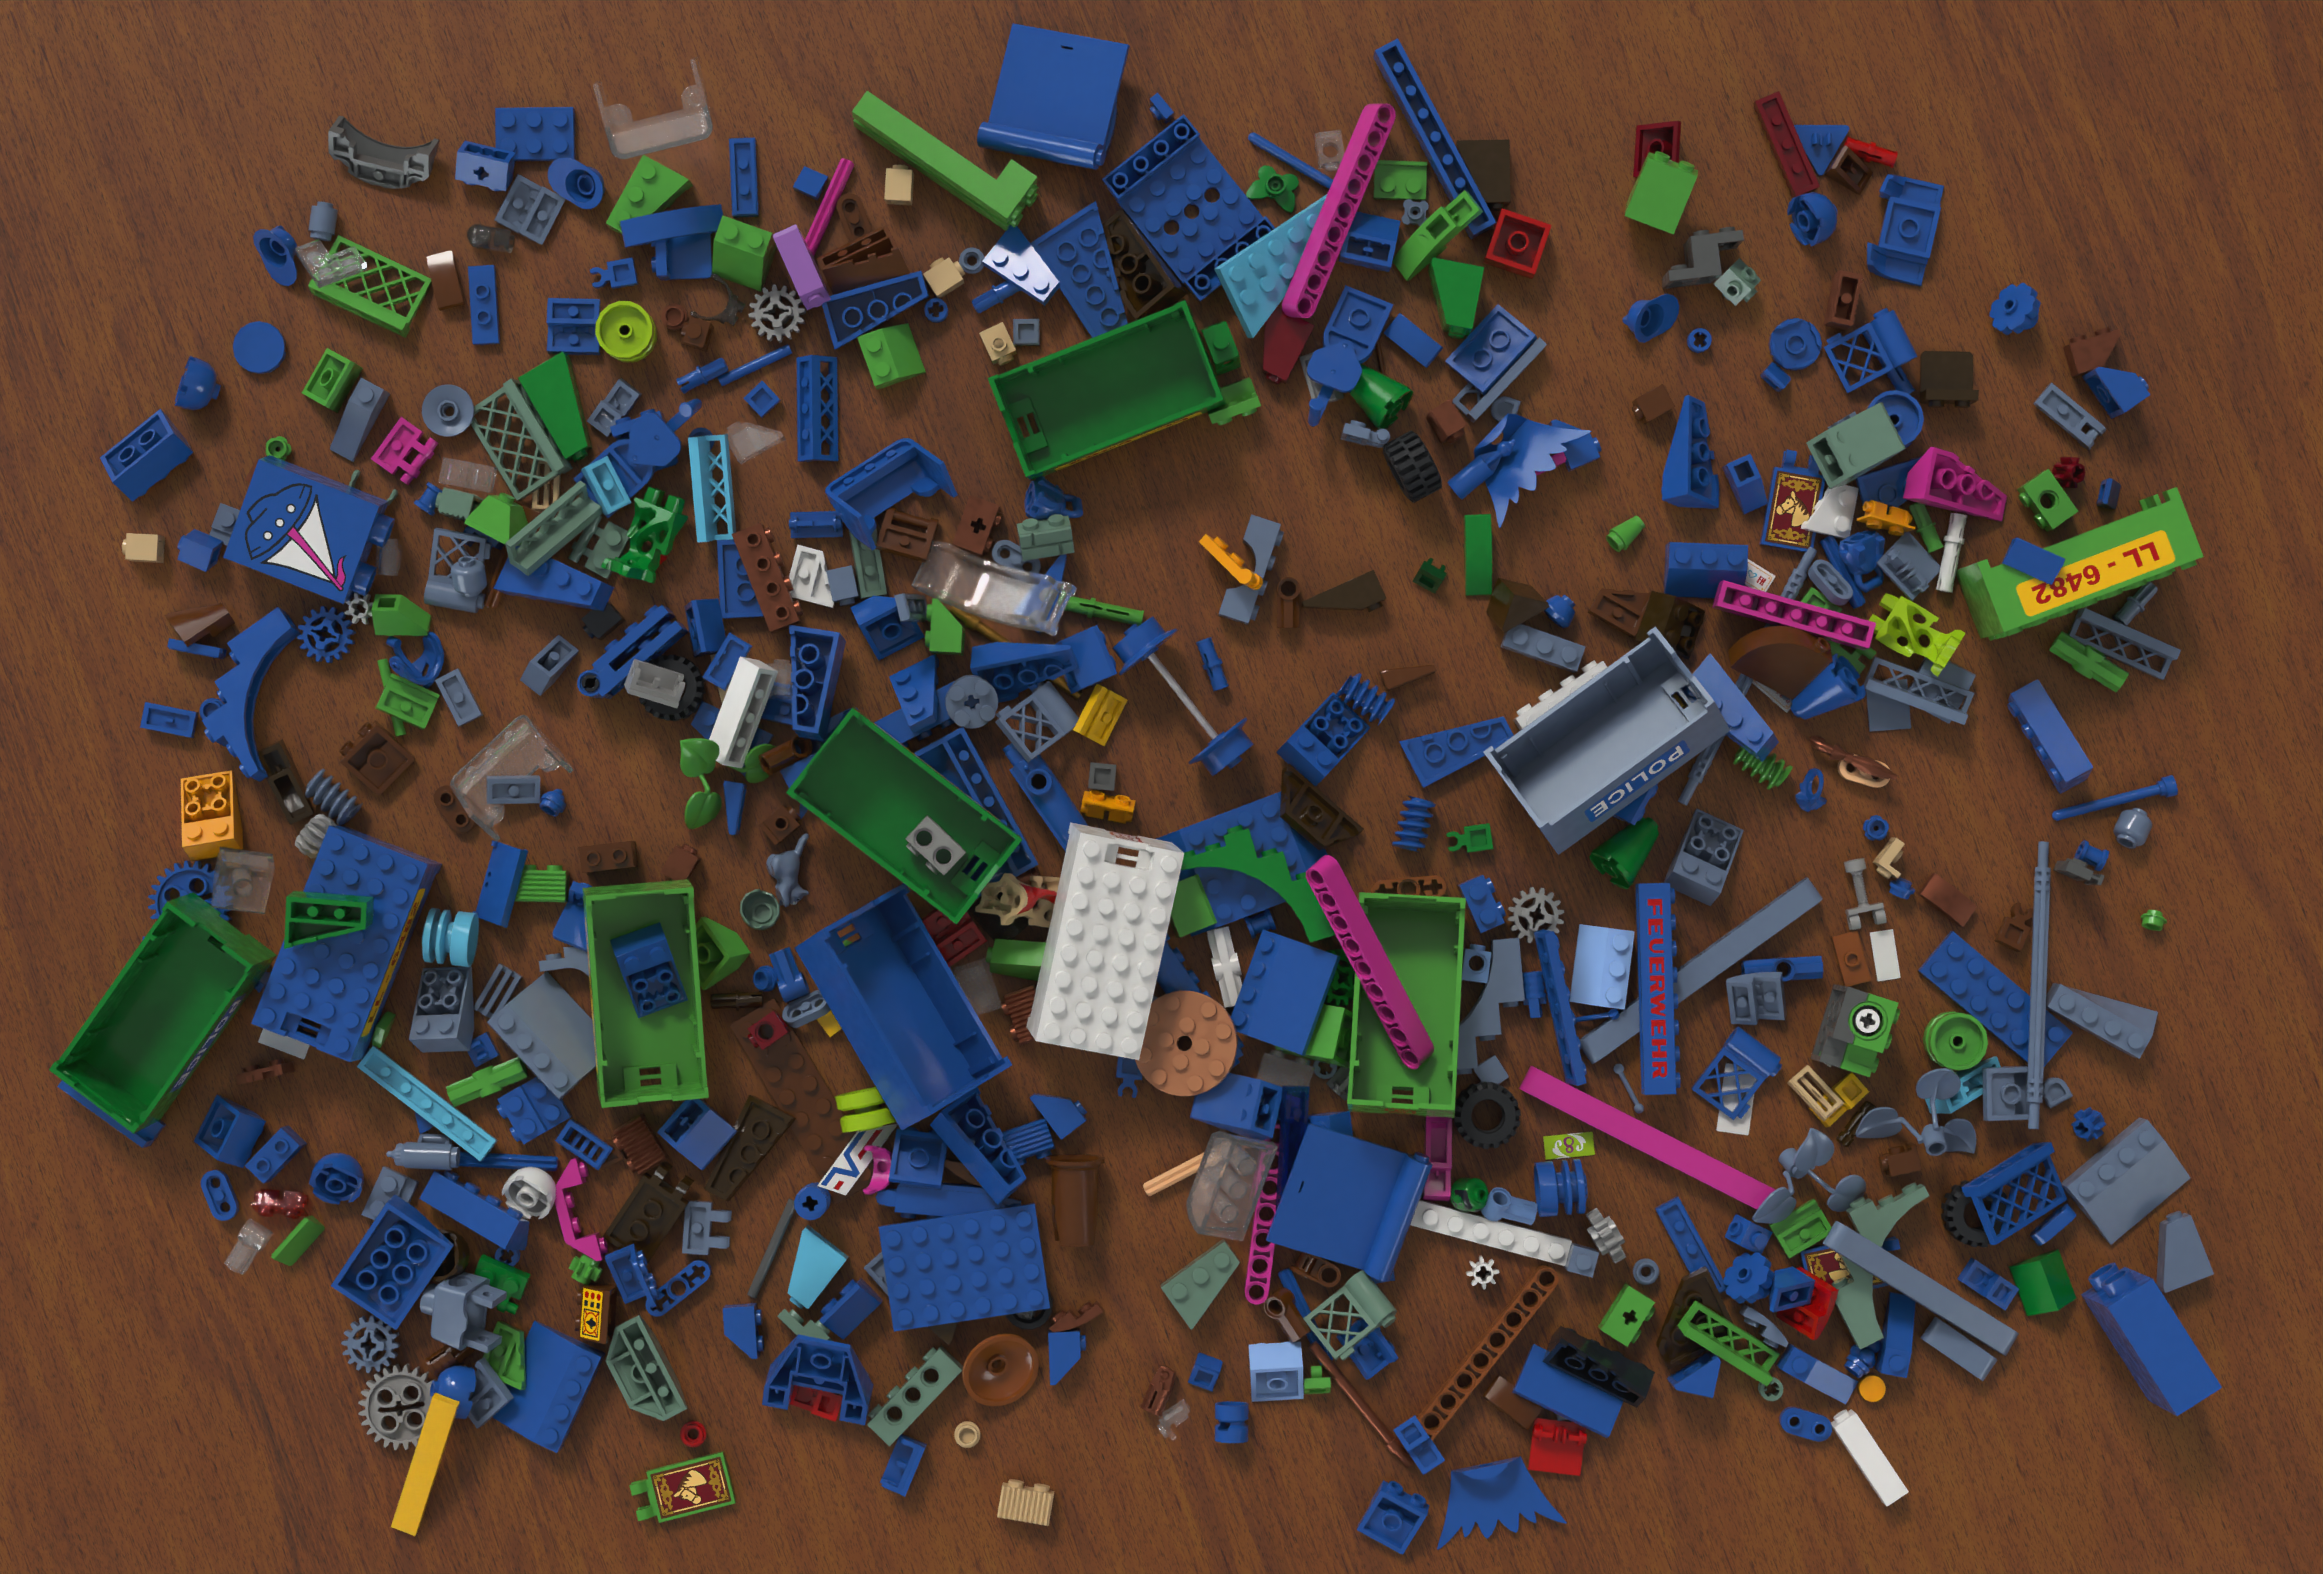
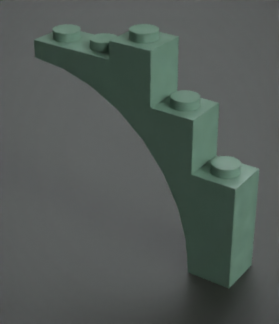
M1916 1183L1909 1184L1901 1189L1903 1193L1895 1197L1888 1195L1880 1199L1878 1206H1875L1871 1199L1865 1200L1864 1197H1861L1851 1202V1207L1846 1209V1212L1857 1233L1882 1247L1885 1238L1896 1222L1910 1208L1930 1196L1925 1186L1922 1184L1917 1185ZM1839 1254L1851 1278L1847 1280L1846 1277H1843L1832 1283V1286L1839 1290L1835 1305L1856 1346L1862 1349L1884 1338L1876 1319L1873 1304V1275Z

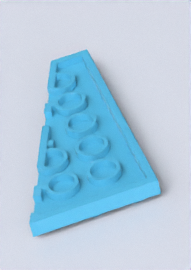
M1327 194L1214 269L1247 338H1254L1285 297Z

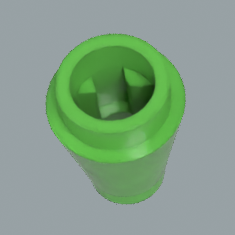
M1635 515L1633 518L1610 529L1606 540L1615 551L1626 550L1645 528V524Z

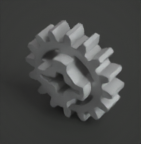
M773 285L770 292L765 287L762 288L764 295L761 297L755 294L754 296L758 302L756 304L750 303L749 305L755 310L748 314L749 318L756 319L751 326L753 329L760 327L758 335L762 337L767 333V340L770 342L774 336H776L779 343L782 342L785 335L791 340L792 331L800 333L797 325L805 324V320L800 317V315L806 313L804 308H799L803 304L802 300H795L797 293L794 290L788 294L786 286H783L781 291H778L777 286ZM781 297L789 300L793 307L782 304ZM770 299L768 306L762 308L763 304ZM776 308H779L781 312H784L783 314L779 315V319H775V317L771 315L772 313H775ZM789 319H793L791 324L784 329L785 323ZM762 321H770L773 324L774 330L765 327Z
M1530 887L1529 894L1521 890L1520 899L1512 898L1515 907H1508L1507 909L1513 912V916L1507 918V921H1514V925L1510 928L1511 931L1519 930L1520 932L1517 935L1519 939L1526 935L1527 943L1532 942L1533 938H1535L1534 932L1538 931L1539 926L1542 924H1550L1546 930L1559 933L1560 931L1556 928V925L1564 923L1563 920L1558 919V915L1564 913V910L1557 909L1561 901L1552 900L1553 892H1550L1547 896L1544 895V888H1540L1538 893H1535L1534 887ZM1534 898L1532 905L1527 908L1521 907L1525 901ZM1544 901L1550 905L1553 915L1548 914L1545 910ZM1536 908H1538V913L1542 914V918L1536 919L1535 923H1533V918L1529 916L1530 911L1535 912ZM1518 916L1524 917L1527 923V930L1521 926Z
M1597 1208L1587 1213L1586 1216L1591 1224L1587 1231L1602 1255L1608 1253L1615 1264L1626 1258L1620 1246L1625 1243V1240L1610 1216L1603 1218Z

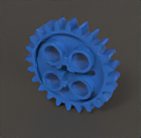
M184 861V868L180 863H174L175 871L165 868L167 877L157 876L161 884L151 886L157 891L156 895H148V898L155 900V904L148 906V909L156 910V913L150 917L151 919L159 918L163 912L162 908L167 901L171 900L170 892L176 888L180 893V897L194 892L201 898L209 893H213L212 898L204 901L210 903L216 910L222 913L220 917L224 920H232L227 915V911L235 910V907L229 905V901L234 900L235 897L228 896L227 892L231 891L233 886H224L228 878H218L220 869L210 872V863L205 864L203 868L201 861H195L193 867L190 861ZM197 879H201L204 882V889L200 893L194 888Z

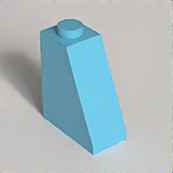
M809 1225L802 1231L788 1288V1294L791 1296L790 1301L801 1309L803 1307L810 1308L849 1257Z

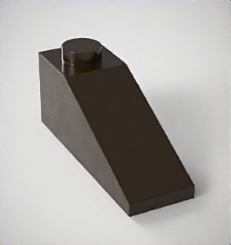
M1372 570L1302 601L1301 604L1303 608L1362 611L1367 608L1368 612H1372L1383 606L1382 601L1386 600V596L1375 571Z

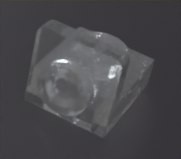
M1185 1399L1163 1412L1162 1416H1158L1160 1424L1157 1427L1165 1439L1170 1437L1173 1442L1178 1439L1171 1424L1175 1423L1177 1426L1189 1417L1187 1414L1191 1412L1190 1406Z

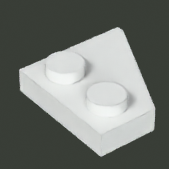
M1848 485L1832 489L1828 487L1824 492V497L1813 508L1815 510L1808 521L1803 522L1801 529L1840 539L1849 537L1859 488Z
M797 545L789 575L794 588L793 591H790L792 598L834 608L835 603L832 601L823 551Z

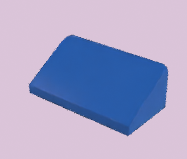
M2016 537L2012 539L2002 564L2052 585L2066 559Z

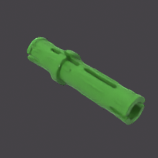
M1067 595L1064 611L1085 614L1087 618L1091 619L1094 616L1132 625L1136 623L1137 626L1142 624L1144 614L1143 610L1140 611L1098 602L1096 598L1088 600Z

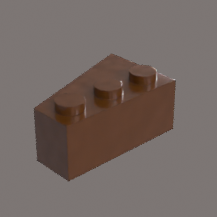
M887 225L816 258L834 295L910 273Z

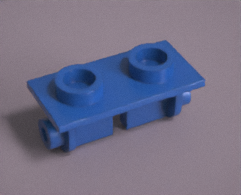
M836 511L790 512L789 529H791V538L843 537V520Z

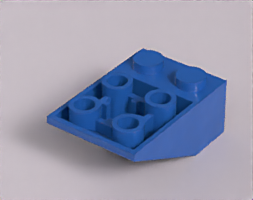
M1334 692L1276 752L1315 787L1371 728L1339 697H1336Z
M660 922L610 940L638 1018L688 1000Z
M1229 1073L1215 1088L1195 1096L1190 1118L1256 1141L1273 1138L1284 1088L1260 1079Z

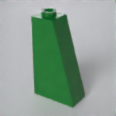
M562 351L518 377L564 458L568 461L574 460V462H577L588 455L587 451L592 449V444L571 359L568 354Z

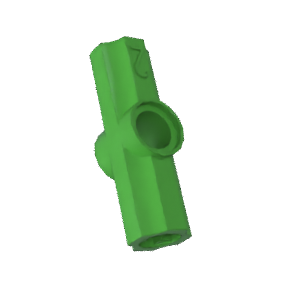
M2063 631L2059 633L2049 648V651L2070 663L2077 672L2089 679L2094 678L2114 692L2121 688L2129 675L2127 671L2106 659L2102 652L2088 644L2085 646Z
M516 1057L497 1066L492 1065L471 1074L472 1076L446 1086L451 1103L454 1107H457L476 1098H484L503 1090L505 1086L524 1080V1078L528 1077L527 1069L520 1058Z

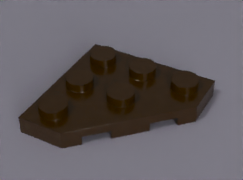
M1706 1266L1682 1277L1656 1342V1346L1668 1370L1708 1351L1703 1346L1686 1337L1677 1326L1695 1300L1733 1323ZM1698 1310L1691 1322L1695 1325L1707 1323L1706 1314ZM1726 1326L1712 1327L1713 1335L1716 1338L1728 1335Z

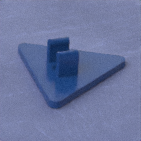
M1794 125L1808 160L1816 174L1822 176L1847 135L1849 126Z

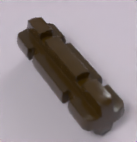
M1865 1101L1860 1107L1861 1111L1855 1113L1844 1127L1846 1130L1841 1131L1836 1140L1844 1147H1849L1854 1141L1852 1138L1856 1136V1130L1862 1118L1869 1111L1877 1107L1871 1102Z

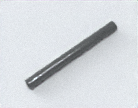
M791 1198L787 1201L747 1293L752 1298H757L794 1214V1200Z

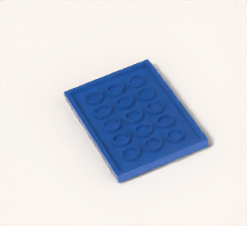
M1035 1203L878 1227L894 1332L1050 1308Z

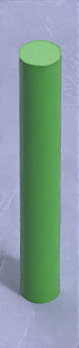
M381 659L377 663L383 687H385L391 671L388 659ZM391 716L395 736L406 735L403 721Z

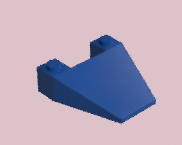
M798 1334L771 1363L764 1386L762 1405L788 1410L793 1387L797 1385L842 1394L839 1420L865 1425L872 1398L873 1383L852 1346Z

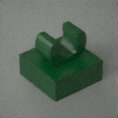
M1429 558L1427 562H1423L1412 582L1435 594L1447 574L1444 572L1446 566L1442 565L1438 569L1431 565L1434 559Z

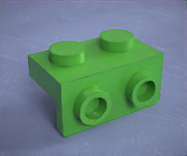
M1248 377L1221 387L1227 405L1209 411L1208 415L1212 424L1223 425L1233 420L1232 417L1242 413V416H1247L1257 411L1256 408L1260 407L1261 404L1251 378Z

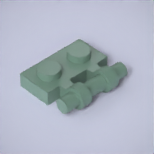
M599 516L583 530L578 541H574L569 559L578 563L582 554L589 557L584 567L609 580L613 571L602 568L605 558H620L631 538L626 535L627 530L608 521L604 530L597 527L602 518ZM594 533L600 538L592 551L586 546Z

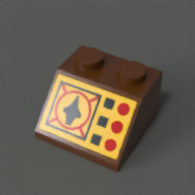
M590 1283L589 1285L584 1284L582 1289L578 1290L577 1305H581V1313L576 1316L575 1331H579L580 1339L607 1344L613 1338L617 1285Z

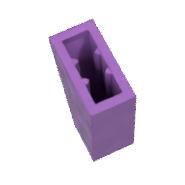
M795 224L773 234V239L806 309L819 307L824 302L831 300L813 254L797 225Z

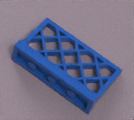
M2051 1142L2032 1143L1961 1187L1964 1196L1972 1198L1990 1245L2000 1243L2068 1200L2050 1157V1154L2055 1152ZM2041 1162H2043L2046 1169L2044 1177L2037 1174ZM2022 1174L2029 1176L2026 1188L2019 1186ZM2035 1180L2042 1182L2040 1195L2033 1192ZM2004 1185L2011 1187L2008 1200L2001 1197ZM2049 1186L2053 1187L2056 1198L2053 1200L2047 1199ZM2017 1191L2025 1193L2022 1206L2015 1203ZM1986 1196L1993 1198L1990 1211L1986 1210L1982 1200ZM2031 1197L2038 1199L2037 1208L2034 1212L2029 1210ZM1999 1202L2006 1204L2004 1217L1997 1215ZM2013 1208L2020 1211L2017 1223L2010 1221ZM1995 1219L2002 1222L1998 1235H1996L1993 1228Z

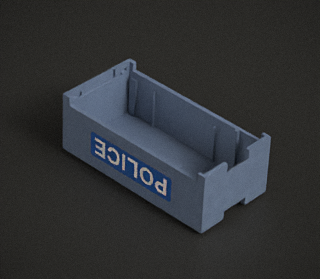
M1656 627L1647 632L1649 637L1499 747L1494 749L1490 746L1483 751L1558 855L1731 731L1715 701L1684 665ZM1687 686L1697 700L1691 703L1681 689ZM1678 692L1688 707L1683 709L1673 697L1675 693Z

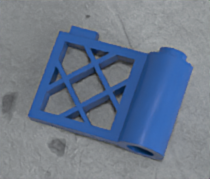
M1885 308L1873 314L1874 320L1844 337L1842 333H1838L1826 340L1828 345L1824 349L1847 393L1918 357L1894 310L1889 312ZM1867 330L1873 339L1870 349L1856 345L1859 334ZM1854 338L1852 344L1846 342V341H1848V340ZM1841 344L1851 347L1847 361L1837 359L1832 349ZM1875 345H1876V347H1877V349H1878L1879 352L1873 351ZM1855 349L1868 352L1864 367L1850 363ZM1872 354L1881 356L1887 367L1879 371L1869 369L1868 366ZM1840 364H1844V365H1845L1844 371H1843V369H1842V367H1841ZM1849 366L1863 370L1860 381L1853 385H1850L1846 377ZM1866 372L1873 373L1865 378Z
M1736 1027L1691 1089L1734 1120L1737 1116L1741 1119L1751 1107L1747 1102L1769 1075L1774 1077L1782 1067V1064L1779 1063L1781 1057L1743 1029ZM1724 1055L1733 1061L1734 1071L1719 1073L1718 1063ZM1737 1065L1744 1070L1737 1071ZM1715 1068L1716 1074H1711V1075H1709V1074L1712 1072V1070ZM1749 1073L1757 1079L1750 1088L1740 1089L1738 1075ZM1735 1075L1737 1089L1721 1091L1720 1077ZM1716 1078L1718 1092L1706 1093L1700 1088L1706 1079ZM1747 1092L1741 1099V1093ZM1738 1094L1739 1103L1733 1111L1723 1105V1095ZM1719 1096L1720 1102L1713 1097Z

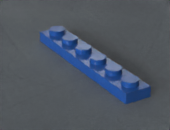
M1542 929L1535 931L1534 936L1565 1081L1568 1084L1579 1086L1586 1083L1585 1075L1587 1070L1580 1055L1581 1042L1576 1035L1574 1026L1576 1018L1570 1008V991L1564 980L1565 967L1560 960L1558 952L1560 944L1554 931Z

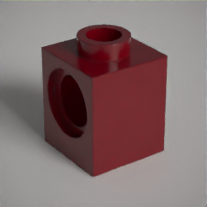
M773 1010L747 1028L750 1032L747 1036L755 1048L760 1046L764 1050L791 1030L777 1010ZM763 1024L771 1025L774 1030V1034L770 1039L764 1038L760 1033Z

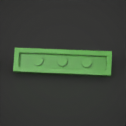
M1695 1300L1677 1325L1682 1333L1752 1378L1768 1386L1773 1379L1768 1371L1779 1357V1352ZM1700 1310L1706 1314L1707 1323L1695 1325L1691 1320L1697 1311ZM1726 1326L1727 1336L1716 1338L1713 1335L1712 1327ZM1745 1338L1748 1348L1739 1351L1734 1349L1733 1340ZM1766 1351L1770 1355L1761 1366L1755 1362L1754 1353Z

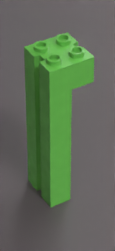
M866 91L852 110L854 127L1005 231L1010 226L1015 228L1023 218V214H1021L1026 205L1031 207L1038 197L1036 193L1039 188L1036 185L1037 176L1014 160H1010L996 180L869 91Z

